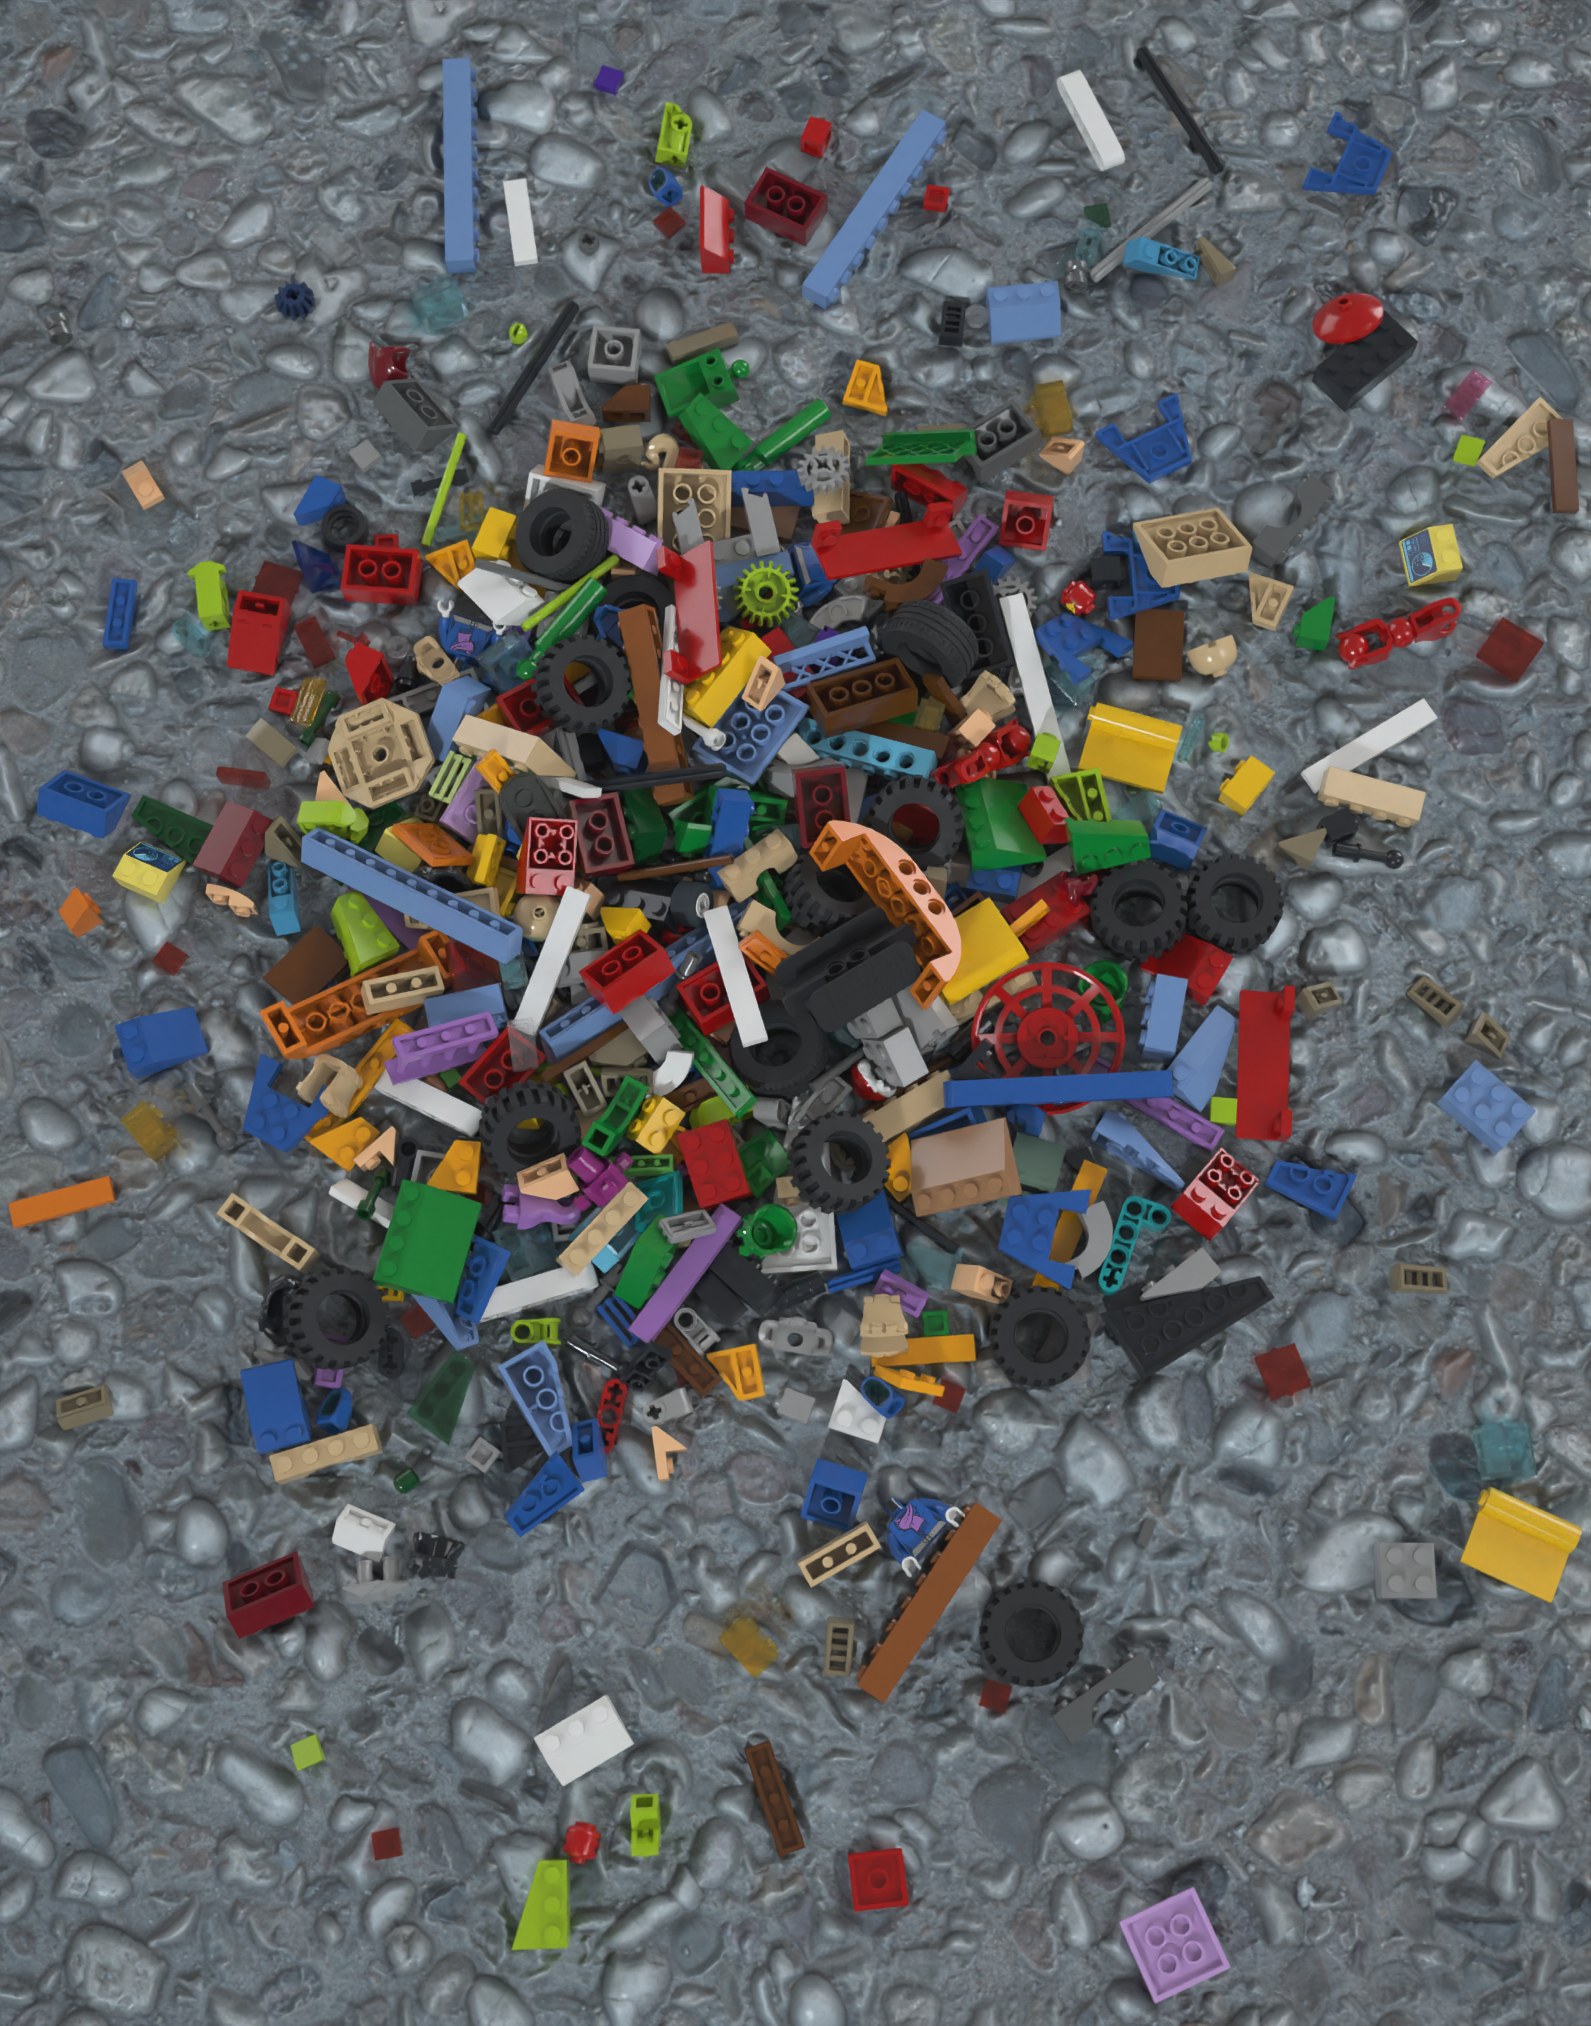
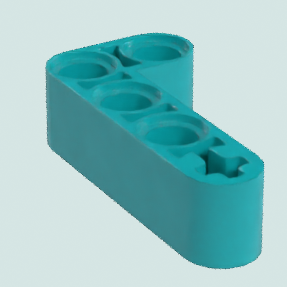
M1132 1196L1125 1200L1113 1231L1110 1250L1102 1263L1096 1286L1101 1294L1110 1296L1115 1294L1120 1288L1140 1228L1152 1232H1161L1167 1227L1171 1220V1213L1167 1207L1138 1196ZM1131 1204L1136 1205L1140 1210V1214H1129L1127 1206ZM1160 1213L1164 1217V1223L1156 1224L1152 1220V1214ZM1122 1228L1130 1230L1132 1238L1128 1240L1121 1238L1119 1230ZM1114 1252L1122 1254L1124 1262L1121 1264L1114 1263L1111 1260V1254ZM1111 1271H1115L1112 1279L1113 1284L1109 1288L1104 1280L1108 1278Z

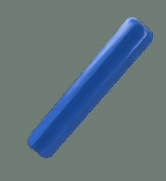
M894 1258L826 1280L828 1291L834 1293L879 1279L884 1269L894 1274L901 1272V1264L898 1258Z

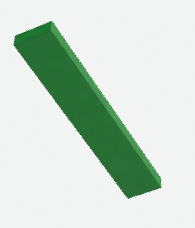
M678 1004L676 1013L673 1016L667 1017L681 1035L678 1040L683 1046L682 1050L694 1052L693 1064L734 1115L740 1119L758 1100Z

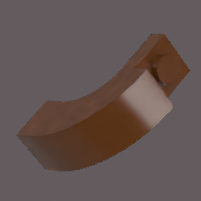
M926 558L919 575L911 582L905 584H893L867 575L862 594H865L872 600H882V610L893 613L903 603L911 600L932 601L941 591L939 583L945 581L949 565Z

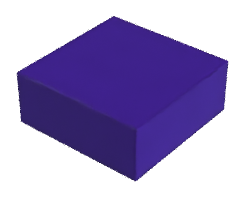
M602 65L594 82L595 89L616 96L624 79V72Z

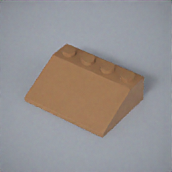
M1006 1118L911 1140V1193L916 1217L930 1216L1022 1194Z

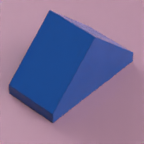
M997 545L984 552L973 572L988 568L992 583L996 585L998 579H1002L1017 561V558Z

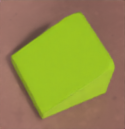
M1461 435L1455 448L1453 461L1473 467L1476 466L1485 441Z
M317 1734L290 1745L297 1771H302L326 1760Z

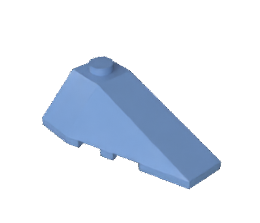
M789 551L715 566V576L718 581L716 586L721 587L718 596L722 597V600L719 601L721 610H718L719 621L724 623L732 621L744 610V608L736 610V605L741 603V601H733V596L740 593L733 591V587L736 585L742 586L736 581V578L739 576L745 579L742 570L746 569L751 573L750 564L753 563L756 569H760L759 561H763L764 568H768L769 561H773V569L775 570L779 564L783 565L782 574L786 570H790L787 580L794 576L795 573ZM767 588L761 589L759 596L761 597L768 591H772Z
M1216 1005L1167 1069L1172 1071L1173 1095L1199 1114L1215 1094L1238 1021L1237 1018L1219 1005Z
M1107 1110L1097 1125L1090 1141L1180 1193L1185 1185L1184 1181L1133 1125L1126 1121L1127 1118L1118 1111L1111 1112Z
M465 1267L454 1304L411 1294L457 1351L480 1343L476 1323L456 1314L461 1285L464 1278L467 1277Z
M543 1340L497 1366V1372L550 1458L555 1451L561 1453L571 1447L572 1436L557 1362Z

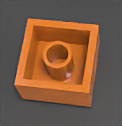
M552 419L544 463V475L591 483L599 442V427Z

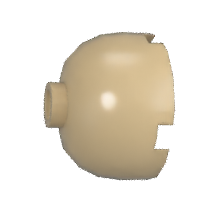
M1229 635L1189 650L1187 655L1192 667L1198 673L1203 675L1213 674V677L1216 678L1228 673L1226 668L1233 665L1237 658V647L1233 636Z
M524 895L514 909V923L523 928L522 936L531 941H546L560 902L553 895Z

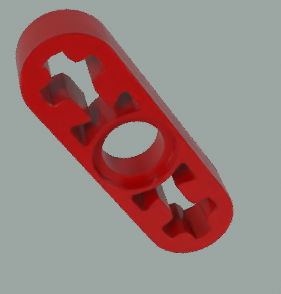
M619 1379L609 1380L605 1384L596 1416L599 1426L608 1430L614 1429L613 1434L609 1432L606 1434V1440L610 1442L609 1446H604L606 1455L614 1448L628 1396L627 1386L620 1383ZM615 1385H619V1389L623 1391L622 1395H617L615 1400L616 1404H620L619 1408L610 1404L605 1405L606 1400L611 1402L612 1393L609 1392V1389L614 1388ZM604 1411H615L617 1415L616 1421L612 1424L603 1423L602 1414Z

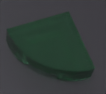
M1107 203L1084 206L1083 212L1088 220L1099 224L1103 228L1111 227Z

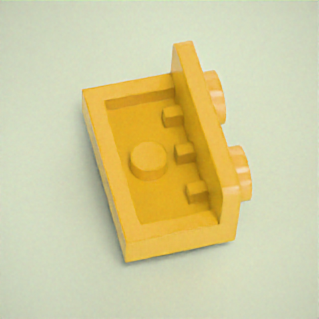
M499 866L493 887H496L498 890L500 915L507 920V917L511 918L514 914L516 907L514 902L517 896L523 893L516 892L517 873Z
M652 1094L643 1103L642 1111L637 1119H634L629 1125L626 1137L635 1141L652 1154L660 1155L686 1113L664 1097Z

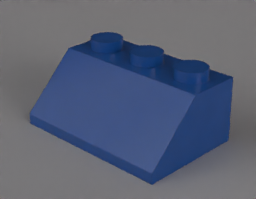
M63 770L39 788L37 814L46 817L50 821H57L68 825L72 829H79L90 833L94 837L104 839L116 829L131 794Z

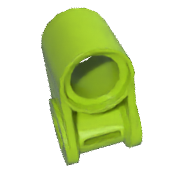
M561 1319L518 1320L511 1326V1337L515 1344L522 1347L534 1346L543 1340L547 1347L560 1346L558 1324L561 1323ZM527 1327L530 1330V1334L526 1339H518L516 1337V1332L519 1328ZM550 1327V1337L548 1338V1328Z

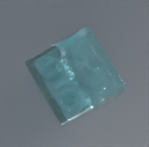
M541 1222L532 1228L517 1230L516 1223L492 1232L497 1245L511 1251L505 1266L512 1282L532 1277L560 1266L555 1260L559 1254L546 1222Z

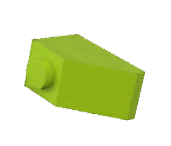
M1046 732L1043 734L1038 733L1025 766L1049 774L1061 741L1056 740L1057 737L1053 734Z

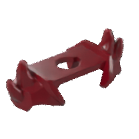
M1112 867L1083 873L1076 879L1068 878V871L1060 874L1056 881L1063 888L1064 892L1068 893L1069 901L1072 902L1073 906L1077 907L1080 896L1091 895L1095 887L1100 883L1101 877L1103 875L1109 876V870Z

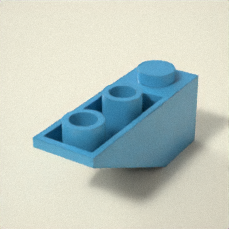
M1141 236L1126 243L1123 265L1142 272L1195 280L1200 256Z
M281 861L267 864L269 916L275 933L279 936L301 932V914L294 868Z

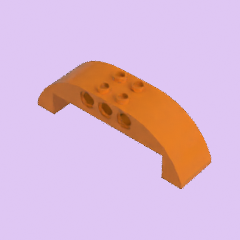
M836 820L827 822L809 851L810 855L823 872L846 864L875 905L885 911L889 922L895 928L903 924H909L913 928L917 937V944L912 947V950L924 971L909 991L923 1010L928 1009L952 978L960 963L962 951L961 937L951 911L917 864L892 840L871 828L856 823Z
M433 930L420 936L417 948L288 1008L282 1000L259 1011V1014L283 1057L287 1059L308 1058L347 1044L424 1005L422 1003L367 1015L361 995L363 981L393 975L394 970L397 968V974L438 966L444 990H446L465 973L466 967L448 936L438 930Z

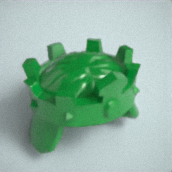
M1107 960L1095 961L1093 964L1086 966L1083 971L1089 973L1103 984L1121 1011L1123 1009L1124 997H1127L1128 976L1117 963ZM1079 977V995L1082 996L1092 985ZM1100 993L1097 994L1088 1004L1092 1007L1094 1013L1098 1014V1020L1106 1023L1111 1019L1110 1013L1112 1012Z
M765 1204L757 1209L755 1213L744 1215L741 1218L744 1223L742 1229L737 1230V1236L742 1237L744 1241L739 1247L740 1255L748 1257L753 1253L758 1255V1260H763L778 1251L784 1252L795 1244L798 1234L797 1221L792 1212H789V1209L780 1204Z

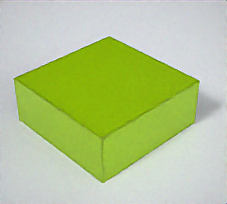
M1211 1097L1209 1121L1218 1125L1235 1126L1237 1099Z

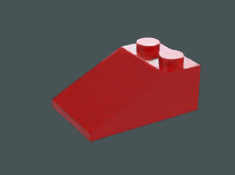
M1183 933L1180 942H1174V949L1169 953L1165 950L1162 951V957L1154 959L1153 956L1148 957V961L1142 962L1139 969L1156 978L1157 974L1188 979L1185 995L1205 1006L1234 956L1213 944Z

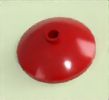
M1355 292L1337 296L1326 302L1317 311L1312 320L1313 332L1318 339L1327 343L1342 344L1356 341L1370 334L1379 326L1384 316L1383 306L1379 299L1366 293Z

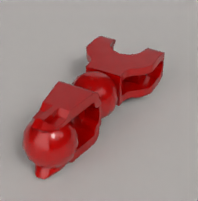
M1448 597L1432 602L1421 610L1409 614L1408 619L1404 617L1395 618L1387 625L1386 622L1384 623L1381 619L1376 618L1357 625L1352 630L1339 632L1335 637L1340 640L1338 645L1339 655L1345 662L1350 663L1348 669L1354 670L1362 665L1367 666L1387 660L1393 647L1405 648L1413 641L1414 643L1435 641L1449 636L1456 628V620L1459 618L1462 610L1461 604L1457 599ZM1445 606H1450L1455 609V612L1453 614L1448 611L1442 612V609ZM1375 633L1384 647L1369 652V643L1364 636Z
M1011 719L1005 725L992 730L970 753L964 754L932 770L929 774V779L930 777L936 778L937 783L943 785L939 778L943 772L948 777V781L945 784L952 788L961 783L964 785L975 782L994 770L1015 765L1030 755L1031 751L1028 749L1031 742L1030 734L1025 728L1018 725V719Z

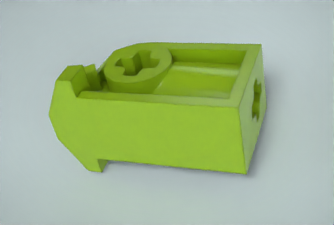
M666 102L655 162L684 168L691 136L692 121L687 114L682 112L679 105Z
M213 561L200 562L188 571L190 579L195 578L199 619L207 631L231 627L227 588L224 580L220 578L223 576L222 574L226 573V568L224 565Z
M302 801L297 824L305 835L320 827L342 839H350L353 844H358L368 832L369 819L362 808L353 809L348 803L342 801Z
M716 1096L704 1101L699 1107L692 1109L689 1122L692 1130L723 1119H727L731 1125L754 1117L753 1106L739 1119L721 1097Z

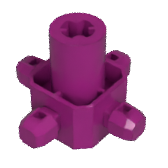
M584 1145L571 1153L566 1164L580 1177L578 1184L584 1192L582 1194L579 1193L575 1197L573 1204L581 1212L592 1205V1201L600 1208L607 1205L626 1186L628 1179L622 1171H627L633 1163V1159L626 1152L620 1153L614 1158L616 1160L614 1163L606 1156L598 1159Z

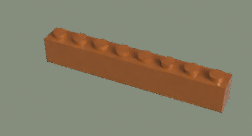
M642 604L618 612V628L624 640L623 652L629 664L628 670H630L631 675L629 679L634 688L633 700L639 712L638 724L643 731V748L649 760L648 772L688 767L681 733L674 736L658 724L663 645L655 608ZM691 782L654 786L653 796L658 805L670 807L695 799Z
M975 1502L973 1507L967 1504L963 1511L965 1517L962 1515L959 1517L963 1520L958 1530L952 1527L945 1538V1541L949 1544L943 1552L939 1549L930 1561L934 1567L928 1575L923 1572L915 1584L919 1590L914 1597L908 1595L900 1607L904 1613L899 1620L893 1618L885 1630L889 1633V1636L884 1643L878 1641L870 1653L874 1656V1659L869 1666L864 1663L855 1676L859 1679L857 1686L883 1704L1002 1522V1519L977 1502Z

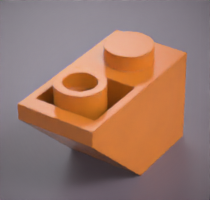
M78 888L72 890L58 911L70 931L77 938L103 923L99 916L102 910L96 901L87 892L83 894Z

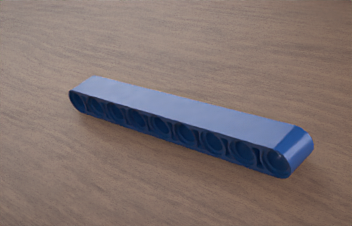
M1169 1070L943 1082L944 1108L1174 1097L1172 1071Z

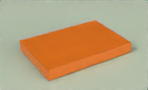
M396 823L393 825L392 833L432 867L469 866L474 863L475 857L435 823Z

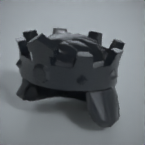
M424 1532L414 1533V1551L406 1568L414 1570L416 1567L417 1575L421 1580L430 1576L446 1577V1574L448 1578L456 1579L457 1559L465 1548L464 1542Z

